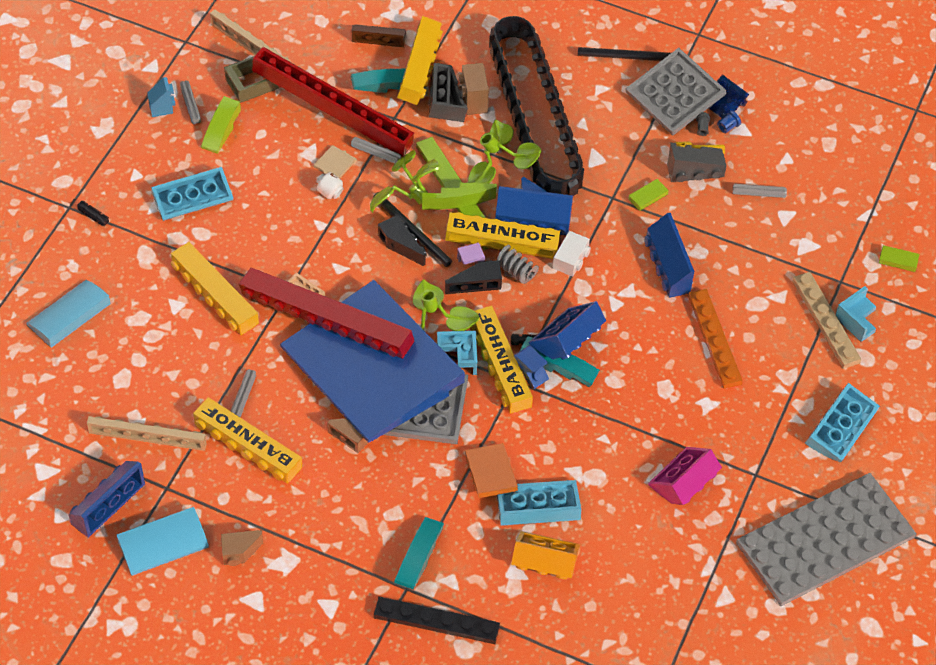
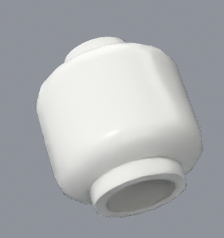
M332 172L322 173L316 180L318 183L317 191L326 199H336L344 190L342 187L343 181Z

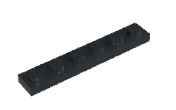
M378 597L374 612V619L490 644H496L500 628V622L384 597Z

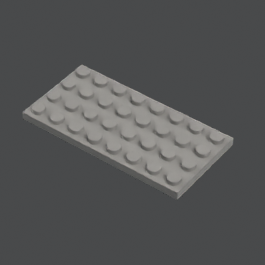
M868 473L738 538L736 544L779 605L783 606L914 539L916 532L873 475Z

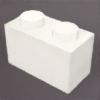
M569 231L553 258V269L573 277L576 271H580L583 265V258H587L590 253V239Z

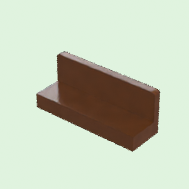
M355 24L352 25L351 30L352 42L404 47L406 30Z

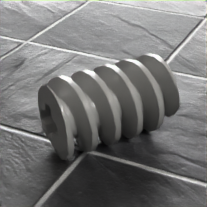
M506 245L497 257L500 267L504 271H508L520 283H528L539 270L538 265L533 267L532 261L527 263V257L522 258L521 253L516 254V249L510 250L511 246Z

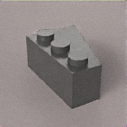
M434 63L430 77L429 117L464 122L468 108L464 104L462 92L458 88V81L452 65Z
M670 143L667 167L671 182L725 177L727 165L722 149L703 146L701 149L692 148L691 145L680 147L676 146V143Z

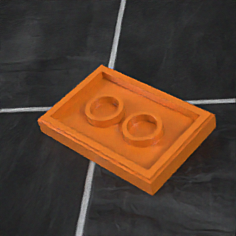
M504 443L465 450V456L478 498L518 491L517 482Z

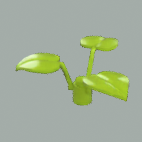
M494 120L490 132L485 133L480 138V143L485 148L484 153L487 156L488 163L484 161L477 163L472 168L467 183L489 184L494 179L496 169L492 167L489 153H497L501 148L515 157L514 165L518 169H526L539 158L541 148L529 142L521 144L517 149V153L512 152L503 145L511 141L514 135L513 128L508 124Z
M415 150L410 151L392 167L393 172L398 171L400 168L404 169L413 183L409 188L410 194L395 185L392 187L387 186L373 197L370 203V211L373 213L374 209L387 199L394 190L408 196L410 200L414 198L421 205L422 193L428 192L423 187L420 178L430 172L441 169V166L433 159L417 171V174L412 177L406 168V164L413 160L416 152Z
M424 279L414 293L413 304L417 309L422 310L421 328L423 330L426 312L433 313L437 308L448 318L446 325L452 331L467 330L479 320V315L475 311L463 306L453 307L450 310V314L446 313L441 305L444 299L443 291Z

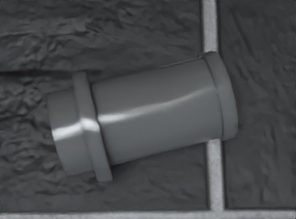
M701 112L696 117L698 122L697 134L699 136H707L709 134L710 116L708 113Z

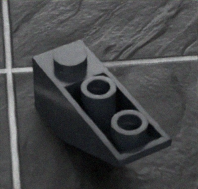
M398 215L378 224V236L388 249L422 266L426 265V250L423 246L420 247L415 235L409 232L405 221H401Z

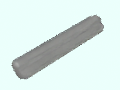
M187 80L181 81L180 88L191 122L193 124L200 123L201 117L190 83Z
M354 137L351 141L352 147L392 163H396L401 158L399 153L358 137Z
M733 184L732 192L736 195L785 198L787 188Z
M246 370L231 408V412L238 417L242 415L255 381L256 371Z

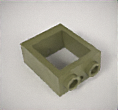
M253 57L224 67L225 79L240 103L279 89L278 85L267 79L246 87L243 86L239 77L253 72Z

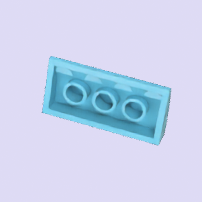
M222 167L151 187L152 196L163 221L234 200Z
M85 280L26 324L52 348L111 304L110 298L100 287Z
M848 383L805 444L828 458L842 462L880 406Z
M576 480L517 484L518 491L497 495L501 526L581 520V504Z
M194 507L117 534V540L131 576L209 548Z

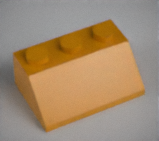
M521 531L515 543L511 565H515L520 570H536V573L542 575L554 574L559 579L572 578L580 544Z

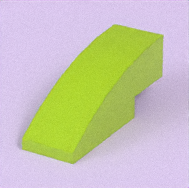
M225 96L222 98L201 145L202 149L218 154L234 128V121L241 112L240 101Z

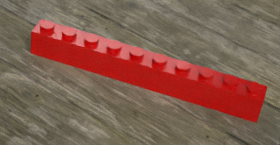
M262 47L253 57V72L389 150L399 153L404 157L413 145L414 132L267 48Z
M250 267L239 282L242 295L247 299H254L262 305L272 306L280 312L284 311L295 318H302L310 324L322 326L327 331L332 330L342 337H349L360 344H367L375 350L387 352L390 356H397L403 359L414 343V337L410 329Z

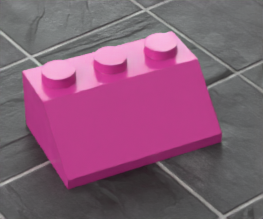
M686 447L648 484L671 504L685 505L690 502L691 497L696 492L701 491L704 485L717 475V472L722 467L711 449Z

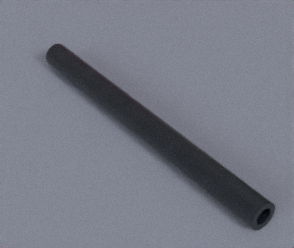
M578 47V56L662 61L671 54L667 52Z
M385 199L379 204L392 217L398 215L401 221H405L409 232L413 233L416 239L445 267L451 265L452 259L389 200Z

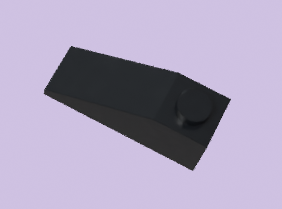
M499 260L479 262L445 280V295L501 290L502 275Z

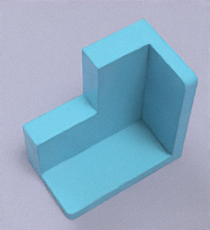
M866 286L838 304L836 317L839 322L860 342L874 334L876 330L865 318L876 309V306L866 297L868 290Z
M476 331L437 332V344L444 352H457L458 366L460 368L473 367V375H477Z

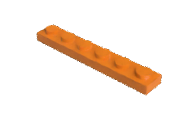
M707 289L689 292L688 298L723 389L742 385V377Z

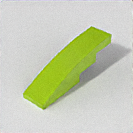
M460 182V188L441 187V193H422V210L461 208L495 199L497 184Z

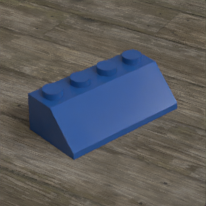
M499 186L495 219L505 222H517L523 225H535L536 227L546 229L552 228L560 231V235H567L570 227L573 196Z
M667 213L647 229V236L644 237L646 247L650 248L652 262L655 261L656 273L658 276H661L662 288L667 292L668 297L671 298L691 292L694 269L671 213Z
M597 301L570 307L528 343L531 347L551 359L561 358L563 360L570 357L573 350L580 348L582 342L590 339L592 333L599 331L601 325L606 322V319Z
M125 461L122 465L117 466L107 479H103L93 492H89L79 505L71 509L68 514L71 525L89 538L145 485L141 463L138 461Z

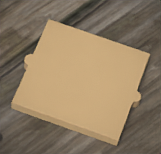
M332 145L314 164V168L324 174L332 172L338 178H341L357 159L346 153L345 150L342 151Z

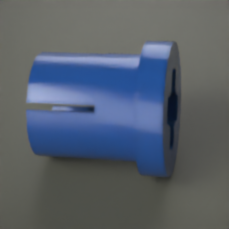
M730 110L725 117L717 122V125L723 133H727L734 127H739L741 119L736 112Z

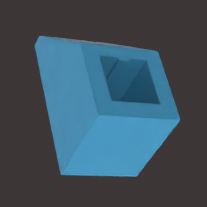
M163 77L147 92L152 117L173 114L172 106L176 105L174 95L171 94H174L172 83H168L167 77Z

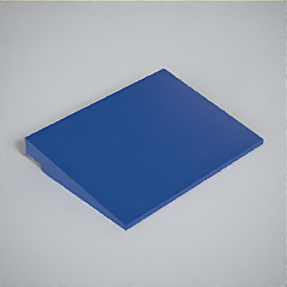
M375 280L341 303L412 330L414 343L403 359L397 356H390L382 350H375L367 344H360L352 338L342 337L332 330L327 331L317 324H308L280 344L288 356L368 443L449 397L450 390L465 382V372Z

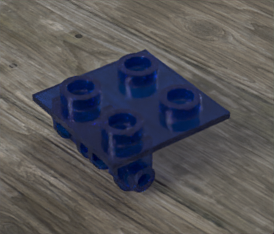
M722 74L716 82L726 90V95L709 107L710 110L721 118L725 117L730 110L735 112L739 106L744 107L747 104L746 98L749 96V93Z

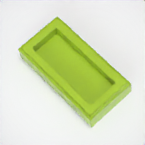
M656 179L630 194L628 200L641 211L668 195L669 190Z
M883 245L879 264L915 272L919 254Z

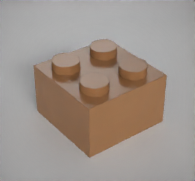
M483 63L462 65V72H459L461 84L458 85V88L462 92L464 104L468 108L466 115L488 113L489 88Z

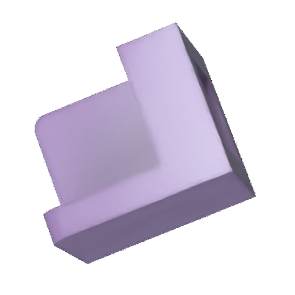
M479 243L457 249V259L459 262L462 261L463 264L474 262L476 265L479 262H485V256Z

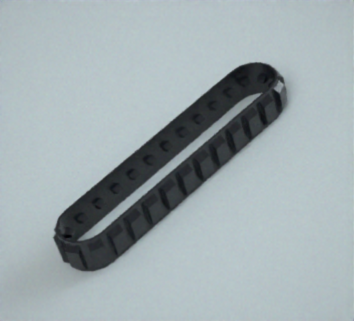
M519 16L502 18L495 23V27L491 28L489 47L492 60L495 62L496 72L499 74V81L501 87H503L505 99L508 101L507 105L510 114H512L514 127L517 128L518 139L521 141V144L534 143L529 134L530 129L525 122V114L522 113L520 107L521 102L516 95V87L513 86L511 80L512 75L507 69V60H504L502 54L503 48L499 45L502 39L508 37L522 39L531 48L532 58L537 66V73L540 74L542 80L541 85L545 89L546 99L551 106V114L554 115L555 125L560 132V140L563 141L565 147L564 152L568 156L570 169L574 173L572 178L557 181L551 179L544 174L538 158L533 165L528 167L532 181L549 193L574 196L578 194V189H581L583 185V161L581 155L578 154L576 141L573 140L571 127L568 126L569 121L566 113H564L562 101L559 99L558 89L554 85L555 81L550 72L548 61L545 59V52L541 46L539 35L535 33V28L525 18Z

